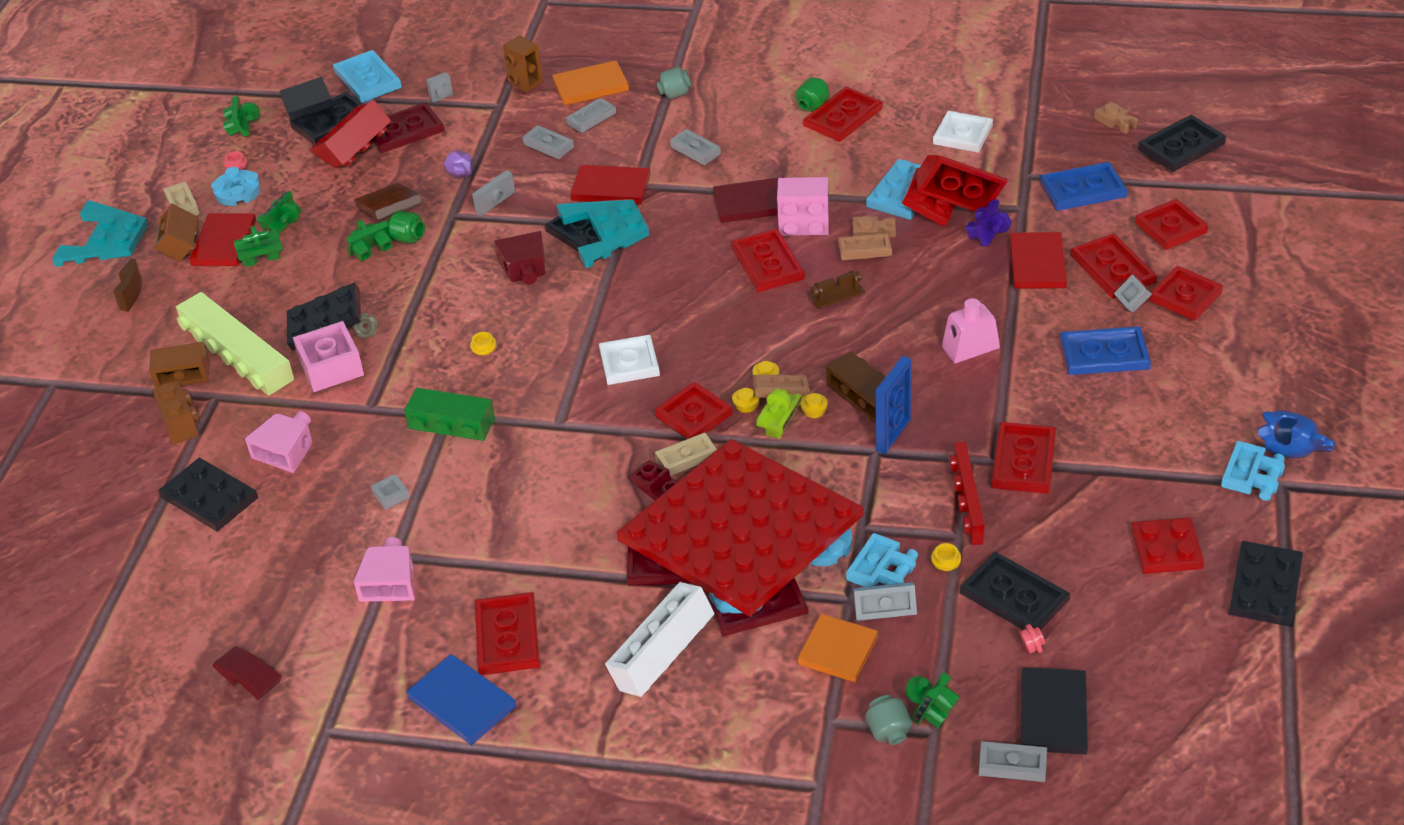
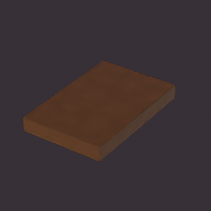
M395 183L356 198L354 201L356 207L377 219H381L397 211L418 205L422 202L419 193L399 183Z

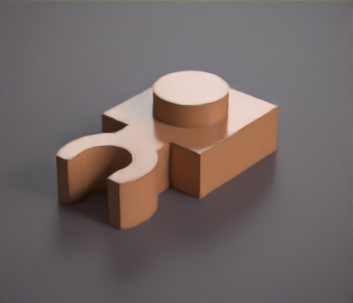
M1112 101L1094 111V119L1110 128L1118 126L1122 133H1129V126L1134 129L1137 128L1138 119L1134 116H1128L1126 109Z
M878 216L853 217V236L888 233L889 238L896 237L895 218H886L878 221Z

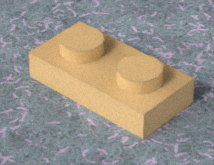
M186 182L163 189L169 205L173 203L196 216L200 215L198 206Z
M702 433L656 451L655 458L659 465L669 469L670 476L699 465L717 449L706 433Z

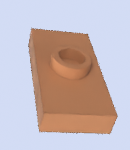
M888 233L838 238L841 261L892 256Z
M753 375L752 384L755 398H767L769 393L776 388L784 389L788 394H801L802 398L810 394L806 375Z

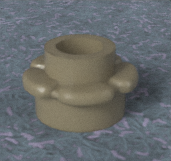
M362 313L361 322L352 327L360 338L373 337L377 333L378 329L376 326L378 322L374 316ZM364 323H366V324L368 325L367 328H364V327H363V324H364Z

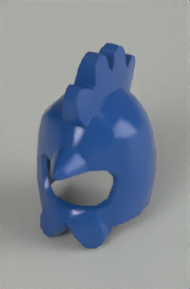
M1286 410L1266 411L1263 413L1262 417L1267 424L1258 428L1257 433L1265 440L1267 452L1274 455L1282 454L1287 458H1304L1315 450L1320 452L1334 451L1336 442L1319 434V429L1312 419ZM1278 422H1279L1278 431H1277V435H1276V438H1275V430H1276L1277 424H1278Z

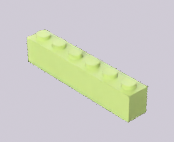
M200 292L176 306L179 326L184 331L188 330L192 333L196 341L203 342L212 354H218L227 366L231 365L242 378L246 377L250 380L257 390L261 389L269 396L294 380L291 365L287 358L204 293Z

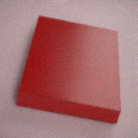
M845 86L821 107L804 118L803 126L841 142L883 108V102Z
M580 165L570 194L571 201L599 202L633 199L635 204H642L651 175L650 168Z
M208 213L196 241V246L189 258L191 266H239L240 261L233 241L243 239V236L252 233L250 227L256 223L255 213Z
M778 228L731 241V248L757 293L805 279L804 270Z
M1061 232L1010 233L1014 289L1066 288L1067 278Z
M1115 233L1073 247L1070 250V256L1112 299L1117 298L1114 293L1131 275L1138 278L1145 287L1157 283V275Z
M1000 422L991 488L1049 494L1056 427Z
M534 592L475 600L479 674L490 675L540 668Z

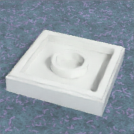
M947 111L933 137V144L979 153L993 126V119Z
M651 335L599 343L607 385L660 376Z

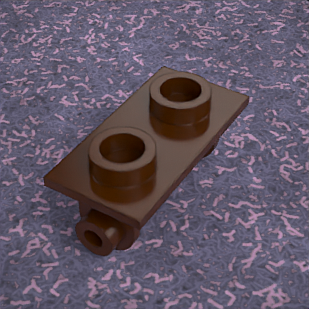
M851 270L848 273L837 276L836 283L833 278L814 283L811 291L807 292V294L818 309L865 294V290L858 283L862 280L860 272Z

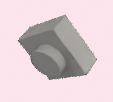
M446 72L426 80L429 99L433 103L453 95L450 76Z
M1131 275L1114 293L1126 308L1133 313L1152 295L1134 275Z
M396 474L370 486L372 494L384 510L410 498L408 489Z

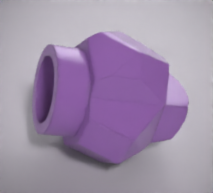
M459 150L450 152L444 163L446 172L456 179L470 176L472 173L471 156Z

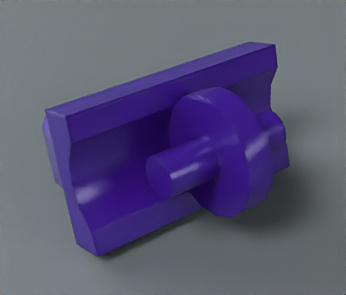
M998 199L991 200L987 207L978 208L975 212L977 222H969L966 226L969 239H979L982 246H989L997 232H1007L1011 227V219L1008 214L999 211Z

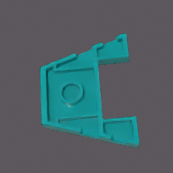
M633 199L556 205L557 213L563 225L589 219L600 242L578 247L579 257L585 268L593 266V261L600 257L603 259L610 257L611 251L619 247L625 249L649 236V228Z
M88 200L80 212L82 221L98 222L85 246L60 245L52 258L55 267L64 266L63 262L75 260V263L79 264L85 263L87 258L93 257L106 260L131 256L149 226L147 219Z

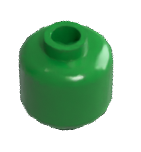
M810 77L797 89L795 98L801 109L813 112L829 99L830 92L824 80Z
M397 211L387 222L389 224V235L396 242L414 244L423 237L425 232V224L422 218L414 212Z

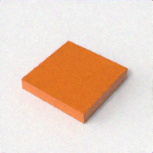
M821 614L798 656V665L856 683L878 639V631Z

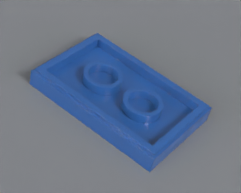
M1110 162L1040 175V184L1056 211L1127 197L1128 190Z
M1140 326L1060 332V342L1069 375L1150 369L1151 361Z
M902 356L876 389V451L883 454L888 452L911 421V358Z
M452 654L406 691L408 699L471 746L516 707L514 698Z

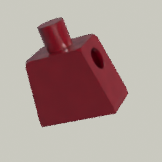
M541 231L495 240L498 262L511 282L523 281L525 284L530 285L537 281V277L545 275V255Z

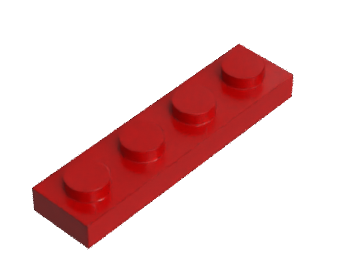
M966 441L954 442V454L949 455L950 470L956 471V475H954L955 492H960L961 494L958 495L960 513L965 512L963 517L964 534L970 535L972 545H983L984 520Z

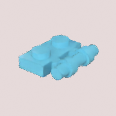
M1237 441L1224 473L1221 487L1250 494L1252 488L1256 487L1260 489L1259 497L1264 501H1268L1278 489L1279 483L1277 480L1284 472L1285 457L1282 454H1275L1273 458L1264 456L1266 448ZM1259 469L1266 471L1267 475L1259 474Z
M873 533L847 570L846 580L863 587L876 586L878 582L885 585L904 583L903 579L913 571L916 566L915 561L919 555L913 549H909L906 554L900 553V542ZM890 564L897 566L894 572L887 570Z

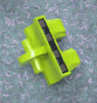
M779 388L771 391L767 397V404L757 418V426L765 428L766 436L777 439L781 438L784 429L789 421L792 420L796 409L802 401V395L788 394L786 390Z

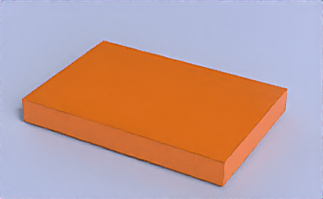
M617 60L552 75L553 83L563 105L629 91L628 82Z

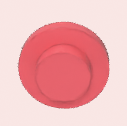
M230 152L225 156L224 167L225 169L238 167L239 170H243L247 166V158L242 152Z
M1031 624L1025 625L1026 629L1019 631L1028 653H1042L1041 646L1046 644L1039 627L1033 629Z

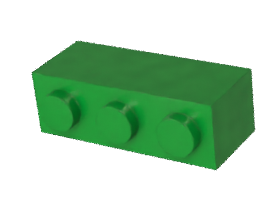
M416 387L404 408L408 429L480 441L485 440L495 421L492 399Z

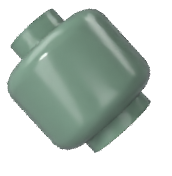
M679 66L662 72L660 74V81L657 82L660 94H665L670 100L688 94L689 87L692 86L687 70H682Z
M884 695L870 702L865 717L874 739L878 742H888L889 745L903 742L907 738L906 733L912 728V720L904 702L899 698H893L892 695Z

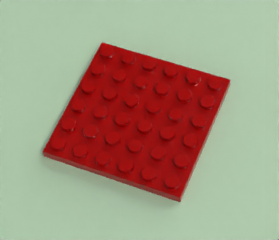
M730 439L616 533L617 540L692 584L702 587L706 592L714 594L718 599L727 602L732 607L751 617L863 517L864 507Z

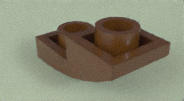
M133 258L118 273L121 282L113 291L119 309L127 312L136 302L142 287V277L136 259Z

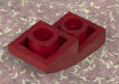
M651 460L645 462L630 475V479L653 500L659 498L678 482L671 478L669 469Z
M236 646L215 661L212 666L233 686L240 683L257 700L280 683L282 677L264 661Z

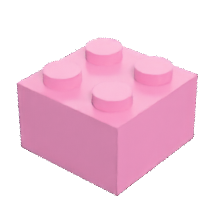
M828 177L778 178V224L781 235H829Z
M343 321L293 337L300 364L313 392L364 376L359 352Z

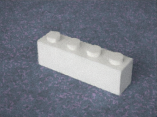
M679 582L605 663L619 691L641 697L712 618L714 612L702 587Z

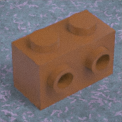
M519 35L503 45L507 79L510 84L528 92L543 83L538 44Z
M171 203L159 218L154 249L179 262L186 255H191L196 246L194 237L198 232V227H196L197 216Z
M197 342L150 350L149 371L155 388L177 380L180 386L209 382V359L204 343Z
M178 380L153 388V394L172 444L174 445L199 436L194 422L199 420L194 405L188 406L192 404L188 390H182Z

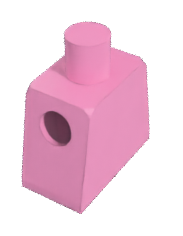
M974 298L967 299L964 302V309L955 311L948 316L942 348L954 364L1000 348L994 316L984 304H981L979 300Z
M299 411L293 418L282 414H274L246 437L245 440L251 458L294 473L312 445V437L308 427L311 423L310 417L303 411Z
M389 537L385 540L384 546H375L367 549L354 579L359 602L415 600L414 567L410 549L407 546H402V542L398 538Z

